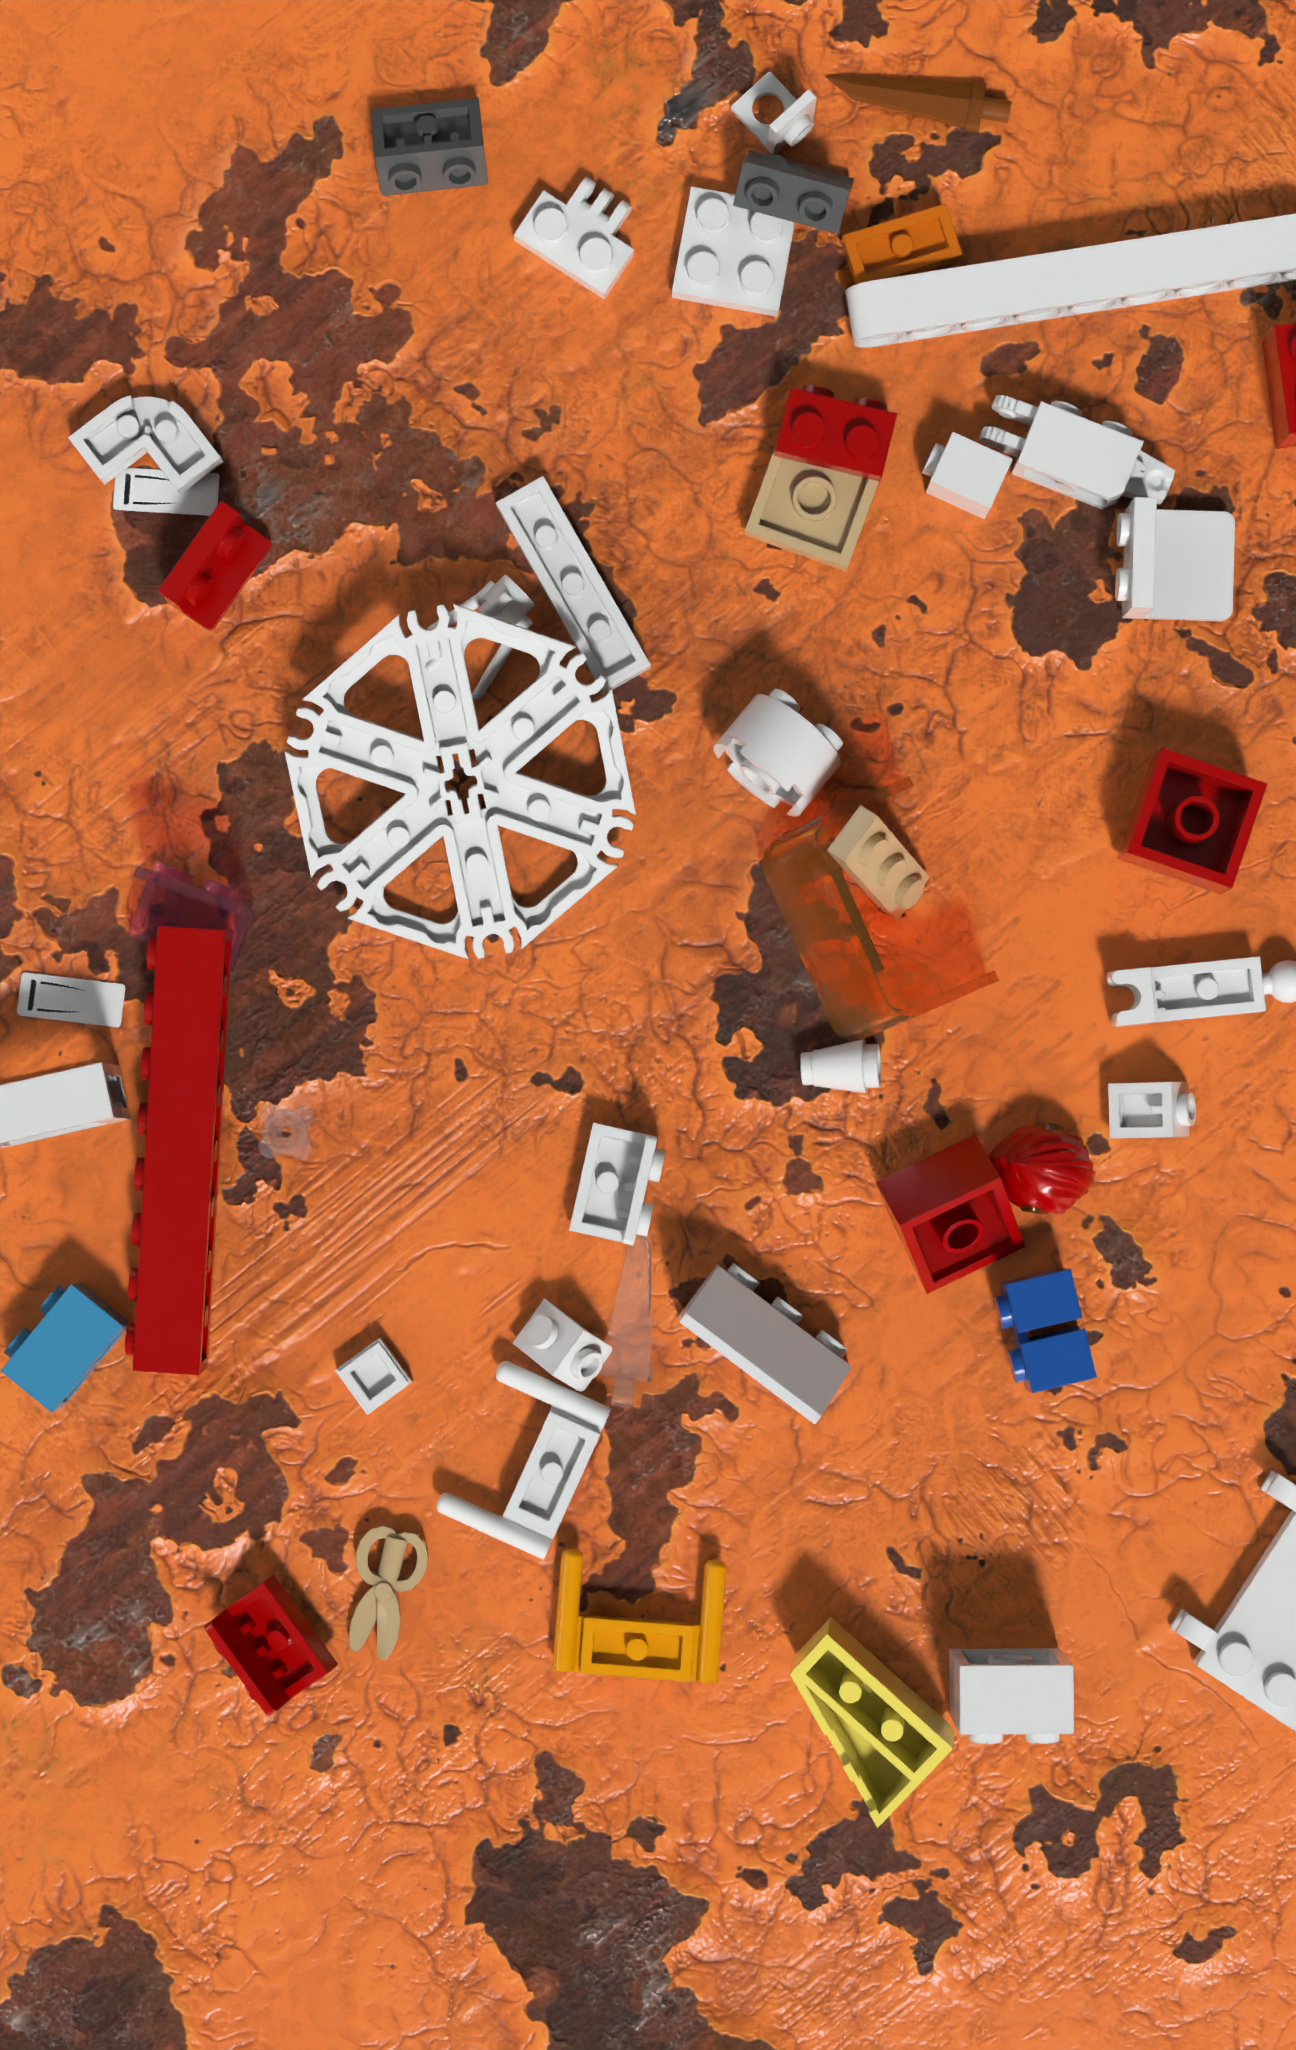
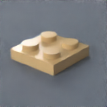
M775 446L744 535L847 571L879 481L774 456Z

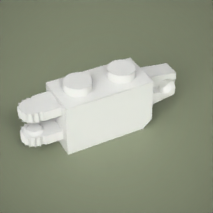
M995 396L992 404V409L995 412H998L999 415L1030 426L1025 439L997 427L985 426L982 429L979 437L982 443L1017 457L1011 474L1100 509L1116 504L1121 496L1133 499L1134 497L1157 498V504L1159 505L1165 499L1175 470L1141 451L1144 441L1132 437L1133 431L1130 428L1107 420L1103 421L1102 425L1081 417L1083 412L1079 408L1062 401H1052L1051 405L1041 401L1039 407H1035L1008 396Z

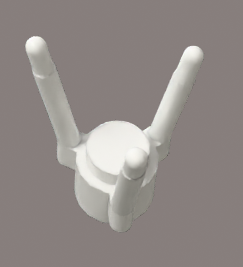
M506 574L496 584L490 580L476 595L460 605L471 610L478 608L483 614L526 629L533 624L526 614L535 606V603ZM455 609L449 612L450 621L448 627L457 622ZM439 620L430 625L427 629L435 628L438 625ZM503 644L500 645L472 694L474 700L479 701L483 698L513 648ZM441 657L428 661L425 666L426 670L433 672L439 666Z

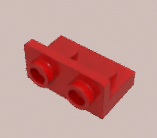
M220 501L162 583L158 592L174 608L206 630L213 631L271 550L272 544L269 539L248 526L239 512L223 501Z

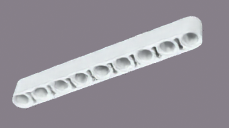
M1296 213L859 283L847 288L845 291L853 342L855 347L859 348L878 347L1296 280Z

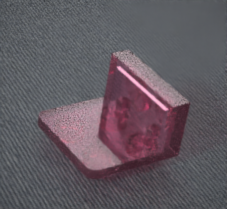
M153 861L151 870L137 866L133 877L145 882V886L127 935L148 942L150 936L157 937L158 926L233 930L230 971L234 972L255 913L254 909L243 904L245 894L238 892L237 889L206 879L203 889L193 886L191 882L194 876L158 861Z

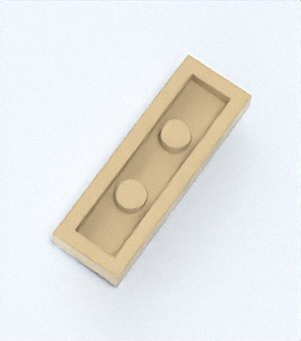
M862 805L859 806L827 850L880 910L897 921L906 909L913 907L919 901L924 891V885L930 878L882 820Z

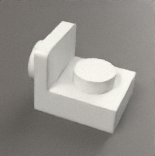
M1187 1082L1108 1084L1110 1138L1189 1136V1126H1193L1196 1120V1101L1193 1093H1188Z

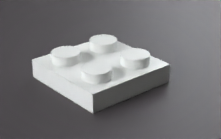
M691 186L673 282L672 298L778 317L795 222L733 206L735 194Z

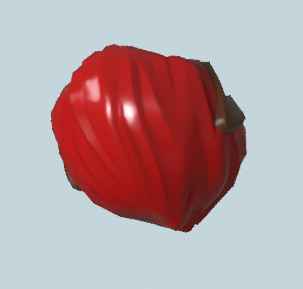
M1036 1122L1034 1125L1020 1127L1002 1140L988 1155L1001 1177L1009 1201L1019 1207L1021 1211L1040 1215L1065 1213L1072 1205L1076 1204L1078 1199L1088 1193V1188L1093 1185V1178L1096 1173L1093 1170L1094 1164L1090 1160L1088 1149L1084 1145L1082 1138L1072 1132L1067 1133L1060 1125Z

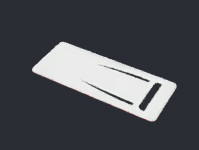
M126 468L115 477L113 508L122 511L210 516L218 505L220 476L217 473H209L180 495L162 470Z
M25 972L21 975L17 1014L26 1017L120 1027L126 987L124 984Z

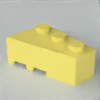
M832 1617L826 1621L794 1656L790 1676L823 1734L827 1735L843 1762V1769L850 1781L855 1783L869 1808L871 1818L878 1828L950 1753L954 1744V1728Z

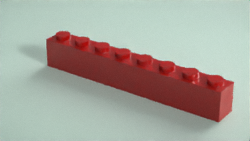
M158 926L157 937L150 936L148 941L147 967L150 970H155L154 992H147L145 996L144 1023L145 1025H152L151 1047H144L142 1051L140 1071L141 1079L149 1080L148 1102L140 1103L137 1119L138 1134L146 1136L145 1158H137L134 1173L135 1190L143 1191L141 1213H134L131 1227L132 1245L140 1246L138 1268H131L128 1281V1298L130 1301H136L135 1323H128L125 1335V1353L128 1356H133V1371L200 1375L208 1368L233 930Z

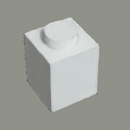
M952 432L946 447L938 443L935 444L922 473L932 477L925 493L985 519L1013 459Z

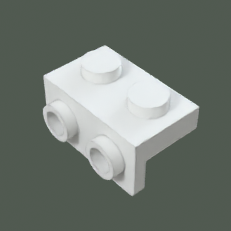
M593 1123L569 1231L623 1242L633 1246L636 1234L647 1237L654 1204L643 1202L648 1180L659 1182L666 1150L655 1148L658 1137Z

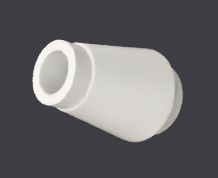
M865 1039L813 1050L812 1052H802V1084L867 1094L868 1088H880L881 1055L879 1044H866Z

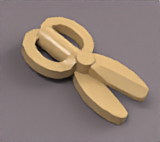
M383 1524L371 1528L360 1540L356 1552V1567L360 1577L368 1584L373 1585V1587L365 1593L357 1605L350 1624L349 1648L353 1652L360 1651L377 1620L378 1657L381 1660H387L391 1655L399 1637L401 1624L400 1602L396 1591L402 1592L414 1588L421 1581L427 1570L429 1559L427 1545L416 1532L403 1531L398 1533L394 1528ZM384 1538L386 1540L376 1574L369 1568L368 1554L373 1543L378 1539ZM407 1543H410L416 1550V1565L413 1572L407 1578L400 1579L399 1575Z

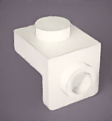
M545 1298L513 1342L516 1347L548 1373L579 1392L584 1391L591 1380L597 1376L602 1365L612 1352V1347L590 1333Z

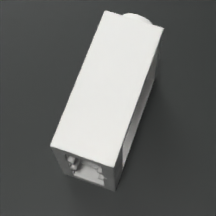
M101 1062L0 1085V1148L131 1119L122 1073L118 1065Z

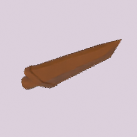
M825 76L853 100L963 128L969 132L979 133L981 119L1008 123L1011 101L985 97L987 83L974 81L973 83Z

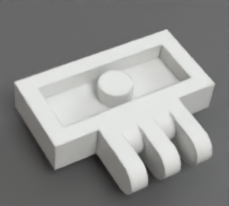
M587 176L580 183L567 204H564L543 190L514 233V241L605 300L634 256V249L615 237L631 212L632 205L622 200L609 217L605 214V211L612 202L614 194L604 188L592 205L586 201L593 193L596 182Z

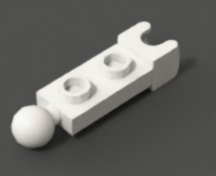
M1260 956L1108 972L1106 974V982L1109 986L1127 987L1134 995L1132 1008L1113 1014L1110 1018L1111 1025L1113 1027L1264 1012L1266 1011L1264 995L1269 994L1282 1003L1296 1002V961L1283 960L1277 962L1268 973H1262Z

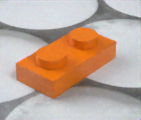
M946 203L842 235L841 240L855 285L872 280L922 273L960 261L963 255Z

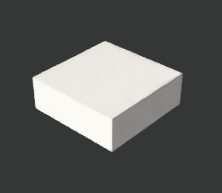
M382 1337L335 1370L367 1415L413 1382Z

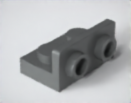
M479 98L371 109L374 158L380 193L382 195L388 196L464 188L488 183Z
M749 150L748 156L744 158L733 206L838 234L854 178L839 175L827 168H814L788 161L776 154H762Z

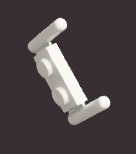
M503 1361L498 1365L495 1373L496 1379L499 1382L552 1405L503 1516H500L449 1492L439 1496L436 1508L439 1513L544 1560L612 1408L509 1361Z

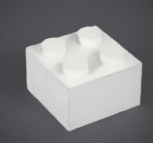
M1059 1648L949 1649L950 1717L960 1735L969 1734V1741L972 1743L1003 1742V1734H1025V1741L1030 1743L1048 1744L1059 1742V1734H1074L1073 1664Z

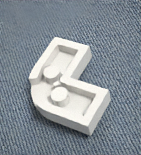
M129 395L121 398L68 437L104 485L147 452L180 495L223 463L220 455L184 409L173 401L169 402L157 397L132 398Z

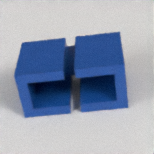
M1062 1267L1000 1282L1003 1295L994 1297L1001 1328L1011 1327V1331H1013L1016 1349L1008 1350L1007 1355L1015 1383L1024 1381L1025 1389L1035 1393L1097 1378L1085 1328L1080 1329L1079 1326L1034 1337H1029L1027 1332L1082 1318L1071 1269Z

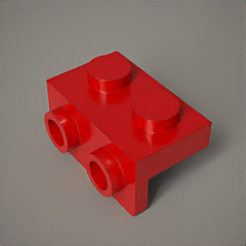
M803 385L802 390L790 388L774 456L881 482L898 413L886 411V404L870 398H856L855 403L833 398L834 392L816 385Z
M274 1574L233 1602L204 1626L217 1652L227 1660L245 1685L248 1695L258 1703L267 1716H271L291 1698L324 1677L338 1665Z

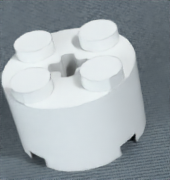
M775 688L769 696L764 694L755 695L717 741L713 750L718 759L724 751L733 762L726 770L754 796L772 808H775L782 801L792 806L786 815L798 817L840 767L841 759L837 752L843 746V742L827 726L820 723L813 726L798 713L800 711L798 703L786 692Z

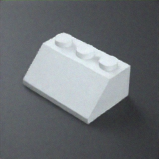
M733 1263L728 1271L717 1264L678 1316L679 1322L813 1424H816L852 1368L848 1362L842 1359L848 1349L823 1330L815 1338L801 1328L798 1323L804 1316L777 1296L773 1303L770 1304L756 1294L754 1290L760 1282Z

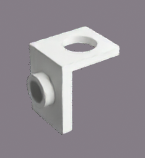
M768 72L731 106V111L771 154H777L787 144L791 147L798 144L812 130L815 124L813 119L817 96L808 89L800 98L796 99L771 72ZM764 95L775 96L784 107V112L771 124L759 122L752 112L754 102Z

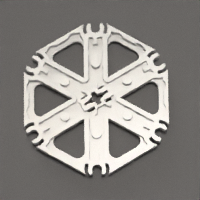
M454 603L453 606L457 613L456 628L448 627L450 621L449 612L445 605L441 604L437 605L439 623L435 628H423L418 622L416 609L410 610L407 616V623L412 635L407 637L400 625L399 614L302 700L312 701L322 707L324 711L320 714L310 707H299L297 709L296 715L308 719L313 724L314 731L312 736L308 738H300L297 735L290 734L287 743L295 749L308 750V756L295 755L288 750H285V756L310 875L312 877L318 869L331 864L333 869L326 871L321 876L317 887L322 890L332 881H340L347 887L348 893L346 897L337 903L336 908L340 912L347 910L358 897L363 900V903L357 911L348 915V919L469 959V954L465 947L466 936L474 937L472 946L475 955L479 959L485 957L483 940L490 934L499 935L503 939L506 953L513 952L514 938L510 930L513 927L517 928L521 937V949L524 948L617 868L618 863L607 862L597 855L602 850L607 856L613 858L623 857L624 849L609 843L607 833L613 827H622L632 831L634 823L626 816L620 814L612 815V810L622 809L628 810L635 815L636 813L612 688L601 698L591 701L589 695L599 692L603 688L606 679L601 674L590 684H583L575 676L576 669L587 660L585 654L575 655L569 660L567 666L564 667L560 664V661L567 652L576 648L575 645ZM476 638H485L533 655L539 662L540 673L530 686L479 729L464 653L470 641ZM388 655L403 657L409 664L424 739L351 714L344 704L346 691L384 657ZM441 657L439 666L433 672L426 670L427 662L433 658ZM575 721H589L597 729L606 774L605 787L598 794L592 796L584 795L517 772ZM474 749L476 765H472L469 750ZM458 753L460 767L464 768L465 774L467 776L475 775L477 779V784L469 787V796H467L469 811H464L463 801L459 797L457 790H447L445 781L453 778V769L456 767L453 754ZM437 756L442 757L444 771L439 770ZM332 768L405 794L353 840L347 843H337L331 840L326 833L316 780L323 770ZM483 793L485 808L480 807L478 794ZM446 800H450L453 814L448 815ZM498 826L573 851L578 861L576 870L538 904L531 907L518 904L512 896ZM443 836L458 906V913L455 918L447 923H437L391 907L384 898L385 886Z

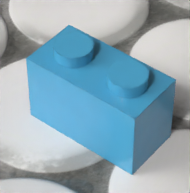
M82 1282L71 1284L68 1289L59 1285L39 1309L46 1316L32 1332L25 1327L4 1351V1354L10 1359L0 1371L51 1413L65 1406L124 1334L129 1323L127 1319Z

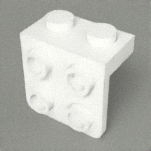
M1134 497L1126 508L1125 513H1119L1116 530L1117 546H1124L1123 568H1117L1115 578L1116 601H1122V618L1225 621L1233 612L1235 519L1233 515L1225 511L1157 509V498Z

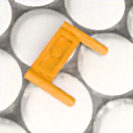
M568 1548L562 1552L552 1670L645 1679L718 1683L727 1569L723 1561L712 1559L705 1564L700 1625L686 1622L579 1615L583 1554L575 1548Z

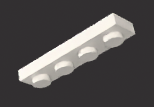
M544 476L497 501V509L579 653H584L587 657L585 663L592 676L596 679L602 674L606 679L601 689L603 695L610 688L613 690L651 669V664Z

